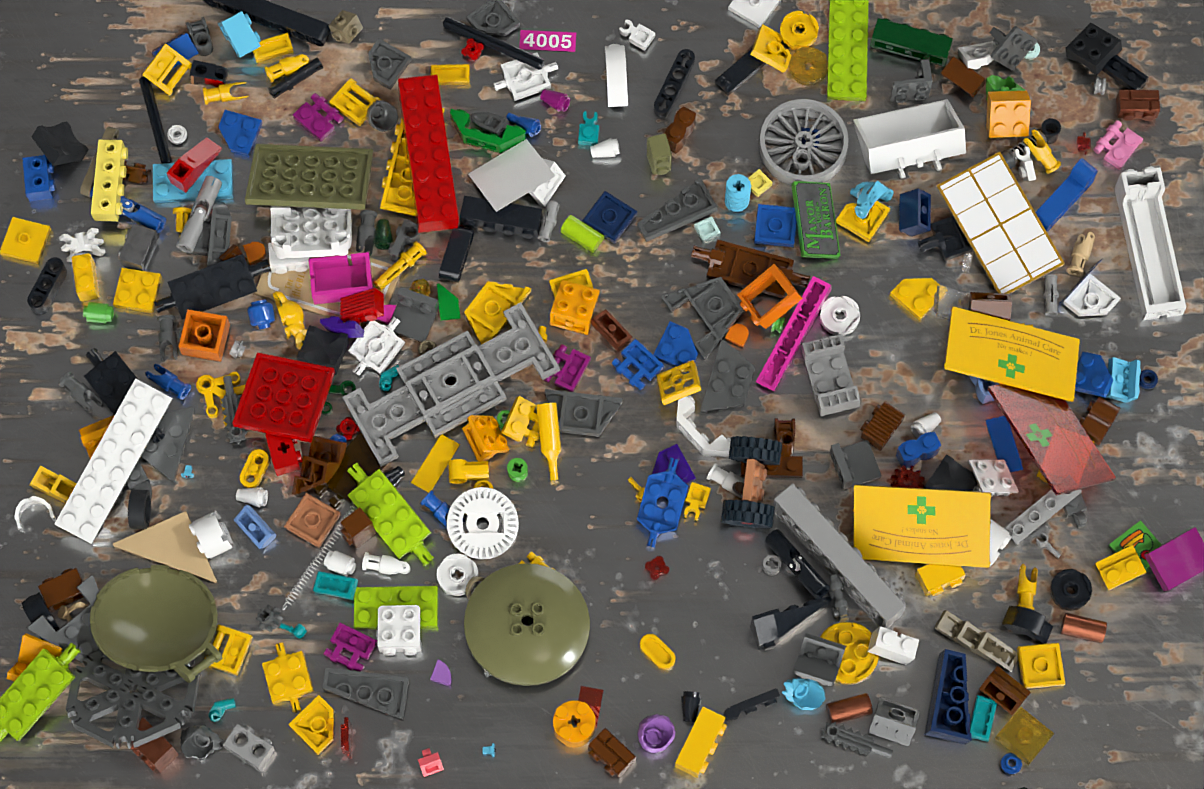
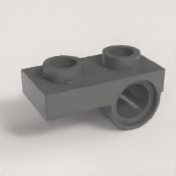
M404 219L403 224H399L396 230L397 238L395 242H391L388 250L391 261L396 262L400 259L399 256L404 252L406 245L413 246L414 241L420 242L418 226L410 220ZM409 232H414V233H416V234H415L414 236H412V237H409V236L406 235V234L409 233Z

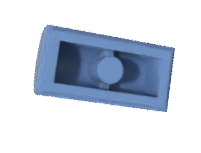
M245 505L233 519L259 549L267 547L276 538L275 532L250 505Z

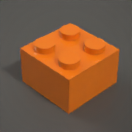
M187 310L178 346L181 354L221 362L230 328L228 317Z

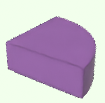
M437 660L430 678L431 681L451 687L452 678L449 668L444 662Z

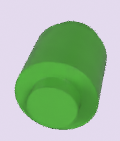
M89 302L88 306H84L83 317L87 319V322L107 324V322L113 321V306Z

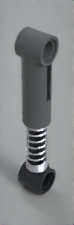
M1048 118L1037 131L1047 144H1053L1058 139L1061 124L1056 119ZM1050 129L1054 133H1048L1046 130ZM1032 134L1031 137H1027L1034 146L1037 145L1036 139ZM1023 140L1022 143H1018V146L1015 145L1014 148L1001 152L1010 169L1016 166L1018 160L1014 156V149H1018L1021 156L1025 153L1024 147H1026V144Z

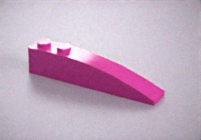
M815 276L812 277L802 295L803 299L796 306L756 383L773 392L775 391L831 292L832 287L830 284Z

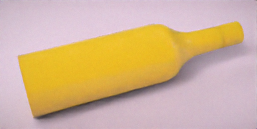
M557 403L538 404L536 407L541 452L548 461L550 481L558 480L557 458L561 452Z

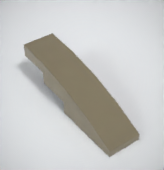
M947 610L943 611L934 629L952 641L1008 672L1012 671L1018 660L1017 652L990 633L981 631L968 621H962Z

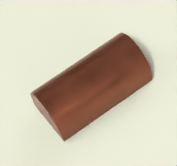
M606 309L591 319V325L617 352L623 350L631 342L633 337Z
M1065 613L1061 634L1102 643L1107 629V622Z
M868 693L826 704L831 724L834 722L838 724L873 714Z

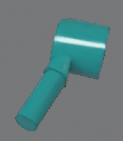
M283 623L279 627L291 632L298 639H301L307 633L305 627L299 623L295 628Z

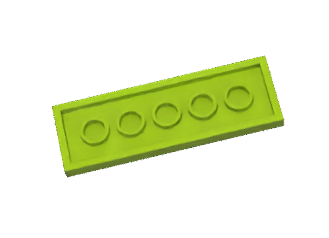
M829 0L827 100L866 101L869 0Z

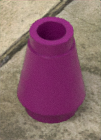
M544 89L540 95L541 100L558 112H565L570 105L571 99L565 93Z

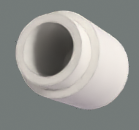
M331 550L327 553L324 560V566L328 570L346 577L349 574H353L356 563H354L355 559L353 557Z

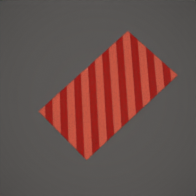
M581 686L578 701L587 703L592 709L597 728L604 690Z

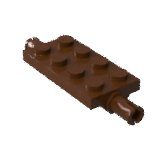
M718 239L715 248H712V250L694 245V250H692L691 258L705 260L710 264L706 278L715 279L721 277L725 283L742 288L747 287L773 264L784 273L791 284L807 288L810 280L809 275L793 272V259ZM776 280L762 293L784 299L785 290Z

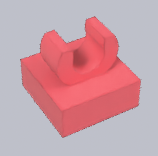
M430 748L422 750L423 758L418 759L424 777L444 770L438 752L431 754Z

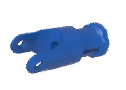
M154 364V369L162 375H154L149 371L145 372L149 380L166 391L175 393L180 400L185 399L191 390L190 384L180 381L178 376L159 364Z
M431 490L420 504L425 505L431 510L433 516L447 527L445 516L448 514L451 506L445 501L442 502L434 495V491Z

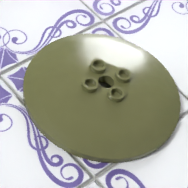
M538 564L510 565L487 576L472 593L464 616L466 642L478 664L494 677L516 685L531 686L544 684L568 672L583 654L590 631L588 608L578 588L560 572ZM526 616L531 617L533 624L530 626L523 625L521 622L522 618Z

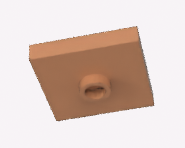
M305 493L284 525V528L320 548L342 514L312 495Z

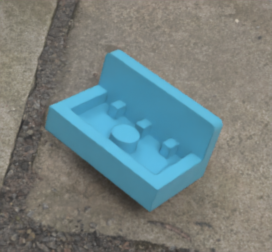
M1115 357L1108 359V370L1114 381L1106 396L1107 398L1124 403L1138 398L1141 374L1140 360L1136 359L1128 362Z

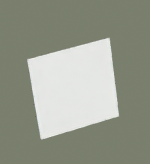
M527 139L468 174L496 212L555 177V174Z

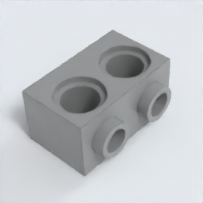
M237 724L223 746L226 750L261 772L275 751L271 745L273 742L265 736L259 738L254 735L255 731L249 726L244 725L242 727ZM246 736L247 740L244 744H236L238 737ZM258 747H263V754L255 756L254 750Z

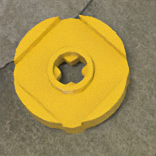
M793 11L787 14L780 25L782 41L791 50L804 49L811 46L817 40L818 22L811 14H804L803 11ZM796 27H799L800 29H802V28L804 29V30L802 31V33H796V32H795V31H796Z

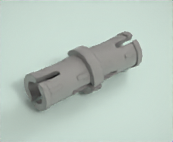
M548 201L546 212L541 218L542 225L538 239L543 242L550 241L552 230L557 223L556 216L560 204L555 201Z
M1053 274L1045 276L1043 298L1045 299L1046 316H1057L1058 277Z

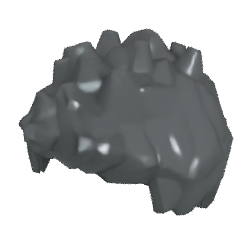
M193 725L181 732V752L187 758H206L208 754L214 753V750L223 748L220 742H223V739L219 738V734L212 732L211 728H207L206 725Z

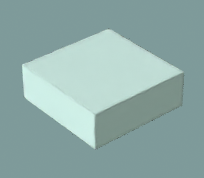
M712 216L694 224V228L702 243L721 235Z

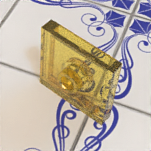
M1020 707L995 739L1029 766L1054 733Z

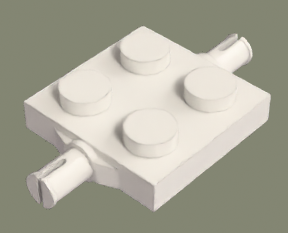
M518 60L501 64L504 80L493 83L494 88L497 91L507 87L511 91L514 101L542 92L544 89H551L548 72L558 70V65L555 61L544 65L541 70H538Z
M393 317L387 326L376 321L368 323L364 329V338H357L348 350L349 353L359 360V364L353 370L355 374L360 376L366 367L375 370L380 375L385 371L405 344L394 333V329L400 323L398 319Z

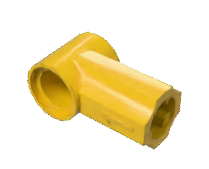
M453 459L448 462L449 482L452 484H463L470 480H489L488 461L467 462L463 459Z

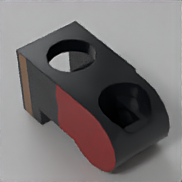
M193 60L189 75L190 84L198 85V83L219 87V85L226 84L229 71L227 68L216 64Z

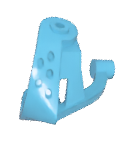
M879 181L861 182L855 188H852L850 194L858 198L857 206L854 209L856 215L861 219L866 218L871 207L879 198L885 202L892 199L893 190Z

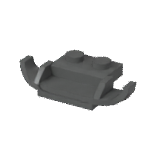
M215 200L211 215L203 222V230L193 253H187L207 256L206 267L222 262L219 257L229 249L232 216L224 202Z

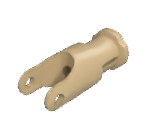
M1088 232L1086 238L1083 234L1078 235L1071 254L1070 266L1067 267L1068 274L1076 277L1084 275L1085 262L1089 260L1095 239L1093 232Z

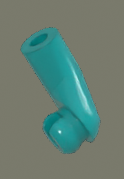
M399 365L381 373L379 380L381 390L388 391L391 389L393 378L399 375L396 369Z
M229 698L216 701L209 711V719L212 722H218L226 710L236 708L235 699Z

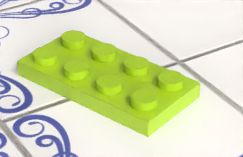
M438 586L356 587L354 594V629H377L378 608L380 606L418 605L420 607V629L438 628Z

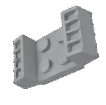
M841 334L802 343L800 348L820 417L859 408L860 396L857 385L854 386L844 355L845 345Z

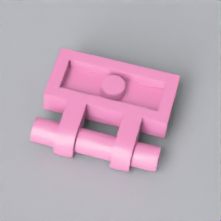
M1116 120L1113 125H1109L1106 129V134L1098 139L1097 145L1093 150L1097 154H1100L1102 150L1107 152L1104 160L1121 170L1142 143L1143 138L1129 128L1123 133L1120 132L1119 128L1122 126V123ZM1112 137L1117 140L1113 146L1109 144Z

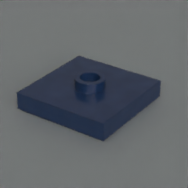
M604 191L582 222L603 234L606 239L615 244L635 218L637 211Z

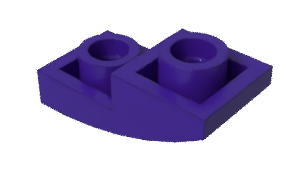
M336 316L320 319V323L328 332L348 334V338H364V329L356 321H346L344 323Z

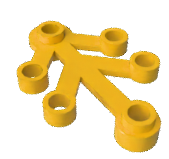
M231 372L229 375H226L231 376V378L233 376L238 377L236 381H232V385H238L241 382V377L237 372ZM203 375L196 382L198 392L205 396L206 413L209 418L213 419L219 415V410L214 405L213 394L220 397V399L226 396L225 390L218 387L224 385L223 377L225 376L213 378L210 375ZM205 383L210 384L208 388L203 387ZM245 385L233 387L234 394H243ZM211 409L216 410L214 414H209Z

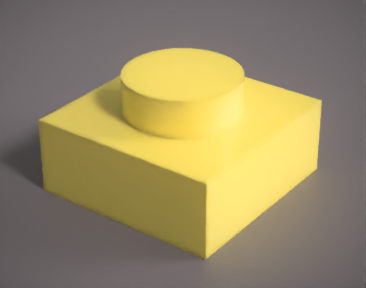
M760 169L748 178L751 183V191L757 198L769 189L773 183Z

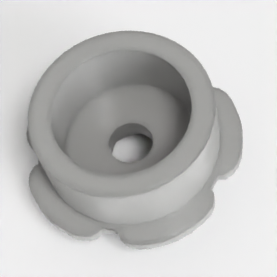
M243 340L241 342L234 341L229 355L234 356V359L237 356L241 357L246 346L242 345Z

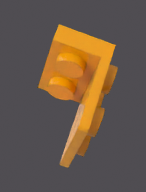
M562 280L550 311L549 325L588 335L591 317L600 290Z
M25 633L22 637L18 662L8 671L6 679L14 682L42 649H47L55 657L60 656L63 649Z

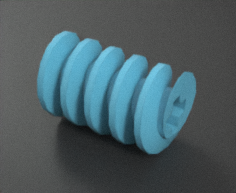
M735 174L727 180L724 202L725 206L732 212L743 211L749 205L751 183L746 176Z

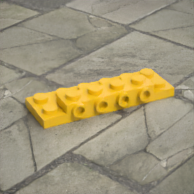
M401 119V124H397L395 129L397 140L396 142L393 141L390 153H393L392 159L387 161L386 170L389 171L388 177L384 176L382 188L385 189L380 209L416 216L403 122Z

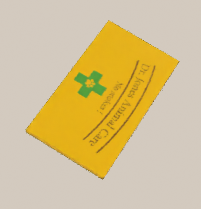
M953 306L951 308L944 369L1073 402L1075 398L1080 339Z
M854 485V547L860 551L862 559L990 567V492Z

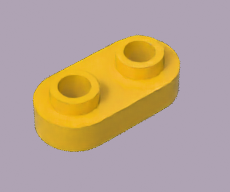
M257 449L249 454L240 473V482L243 487L256 488L261 483L270 462L268 454L264 450ZM258 459L263 460L261 464H256ZM249 477H254L253 482H248L247 480Z

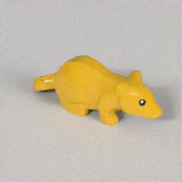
M276 291L273 293V297L283 326L287 325L284 328L287 339L293 335L296 348L300 350L308 330L305 329L303 324V309L296 302L287 300L282 292Z

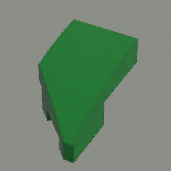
M438 283L437 293L440 321L460 319L458 298Z

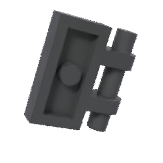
M838 575L830 576L828 596L833 598L835 606H832L834 618H838L839 623L848 622V605L844 599L842 582H840Z

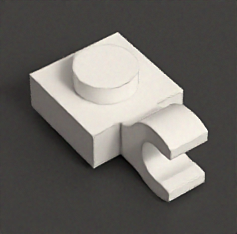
M1024 147L1025 153L1022 156L1019 154L1018 149H1014V156L1021 161L1018 168L1020 177L1024 181L1036 180L1033 162L1030 160L1029 147Z

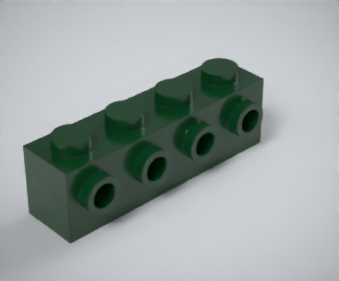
M878 18L870 47L917 60L929 59V63L945 67L953 38L946 34L932 33L927 29H917L905 23H895L887 18Z

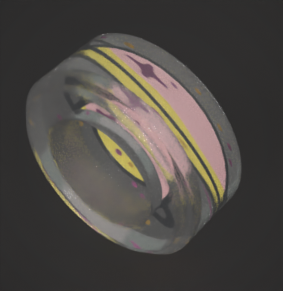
M964 253L961 272L969 273L973 254Z

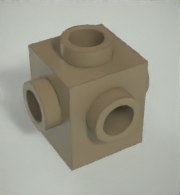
M342 10L328 25L332 32V37L336 41L348 44L363 29L357 15Z

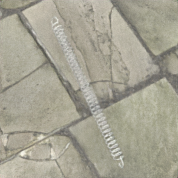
M340 524V525H337V528H335V531H336V529L341 530V529L338 527V526L341 527V524ZM329 540V541H326V544H323L324 547H321V549H322V548L327 549V548L325 547V545L331 547L327 542H330V543H332V542H331L330 540ZM312 560L313 563H310V565H311V564H314V565H316L317 567H319V566H318L317 564H315L314 561ZM308 566V569H306V572H307V570H308V571H311L312 573H314V572L309 568V567H311V566ZM300 581V582H297V585H294V587L297 586V587L303 589L298 583H300V584H302V585H304V584ZM289 596L285 598L286 601L287 599L293 601Z

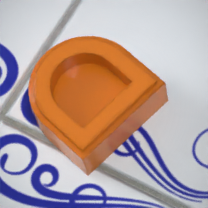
M251 242L243 245L250 265L258 263L265 258L266 250L262 243Z
M734 324L729 329L725 340L743 348L749 335L747 327L742 324Z

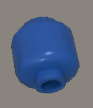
M266 299L251 302V306L247 309L250 324L258 326L259 330L271 327L270 323L276 320L273 304L267 302Z

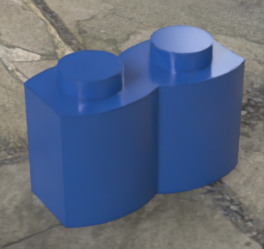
M928 432L921 435L917 440H908L902 443L896 452L901 468H910L920 460H929L939 453L941 443L935 432Z

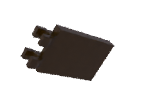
M362 432L346 447L343 460L328 483L313 488L320 498L328 489L332 490L335 495L328 501L330 502L329 505L336 510L345 500L349 503L352 502L348 494L358 487L356 480L347 471L350 467L353 468V465L358 463L367 476H371L378 469L382 470L386 466L381 467Z

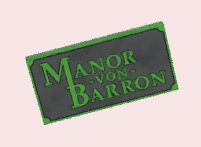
M794 181L791 185L801 257L838 259L840 257V249L830 183Z

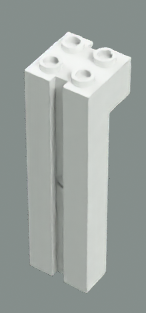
M1145 167L1142 169V172L1134 171V169L1121 172L1114 190L1143 320L1155 319L1165 315L1167 317L1183 315L1186 303L1162 201L1165 185L1161 168Z

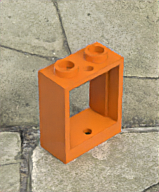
M775 264L737 294L741 299V302H739L740 306L746 312L750 311L752 314L750 319L756 326L761 325L765 329L803 299ZM777 280L788 295L761 316L751 301Z

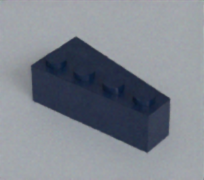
M944 649L939 654L925 735L966 745L972 741V736L970 733L965 653Z

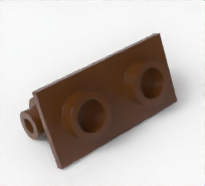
M125 160L126 176L127 173L130 174L129 181L140 184L147 183L148 175H146V172H151V169H146V165L134 163V166L127 165Z

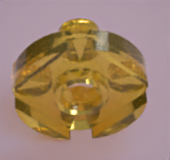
M799 47L791 56L789 62V71L793 79L799 84L806 86L821 82L826 77L828 71L826 54L813 47ZM811 63L814 68L810 67L807 70L804 64Z

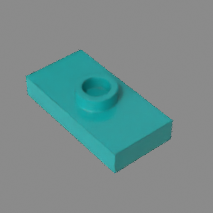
M318 571L313 591L319 594L353 600L358 580L356 578Z
M980 695L976 696L970 721L972 738L985 742L989 741L997 703L990 698Z

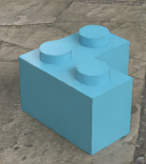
M238 12L217 23L226 41L229 40L238 58L261 47L259 44L261 39L256 31H252L250 27L252 22L247 13Z

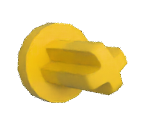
M184 204L173 208V214H176V232L182 233L185 223L188 221V215H191L192 210L186 208Z

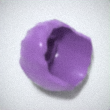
M655 714L647 716L639 723L637 735L642 748L647 752L655 754L664 751L673 742L676 731L668 717Z

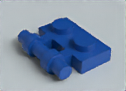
M636 339L621 352V355L625 358L623 362L615 358L611 363L620 375L623 374L629 380V383L633 387L636 386L640 391L646 386L641 381L644 376L651 381L664 369V365ZM631 364L638 370L636 374L628 369Z

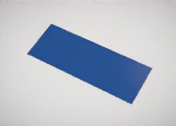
M1007 415L985 420L997 460H1005L1010 473L1024 470Z

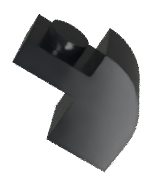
M40 592L29 596L25 601L21 602L22 608L31 623L43 615L55 631L60 629Z
M1009 606L1002 625L1013 633L1028 635L1039 644H1047L1053 626L1045 620L1046 617L1021 606Z

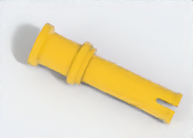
M414 241L412 247L400 254V259L373 281L375 287L382 291L407 267H413L414 263L421 256H426V250L420 243Z

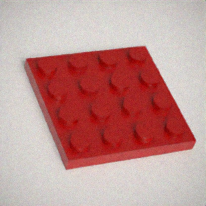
M257 352L232 422L233 426L312 443L335 374L334 368Z

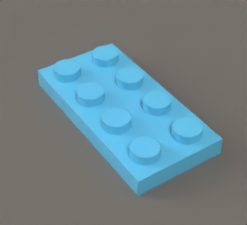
M232 159L213 160L186 193L169 181L167 172L174 163L153 164L154 203L195 201L206 176H213L222 182L216 200L233 198Z

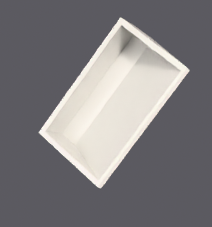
M948 99L853 119L865 164L870 174L896 169L900 179H904L906 176L903 168L915 164L918 168L923 167V163L933 161L936 171H941L942 167L939 160L966 153L965 128Z

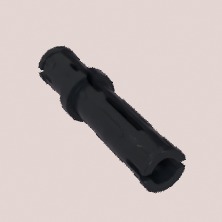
M316 57L289 76L282 77V80L269 87L268 91H270L269 93L275 99L287 90L291 91L295 85L323 69V65Z

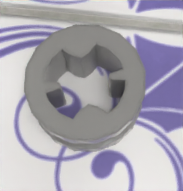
M1099 77L1095 78L1093 94L1100 93V95H1104L1106 78L1102 80Z
M776 555L766 556L762 566L764 572L768 575L777 574L781 569L780 558ZM773 560V563L777 564L778 567L775 566V569H771L770 566H766V563L769 564V561Z

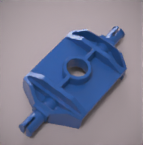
M670 458L666 471L648 476L637 520L649 530L650 535L647 546L651 545L653 539L651 547L654 548L659 534L677 530L688 490V485L675 472L678 459H675L672 467L674 458ZM664 496L668 499L669 504L666 508H659L657 506V499Z

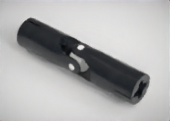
M779 529L770 532L765 539L769 547L788 566L815 599L824 597L828 593L830 586Z

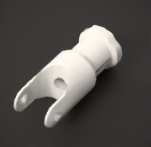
M715 463L706 479L716 481L722 485V488L742 498L743 495L735 489V483H744L745 479L731 471L728 473Z
M369 552L364 554L362 570H377L379 573L388 575L397 573L408 574L410 572V566L407 562L399 561L392 556L370 555Z

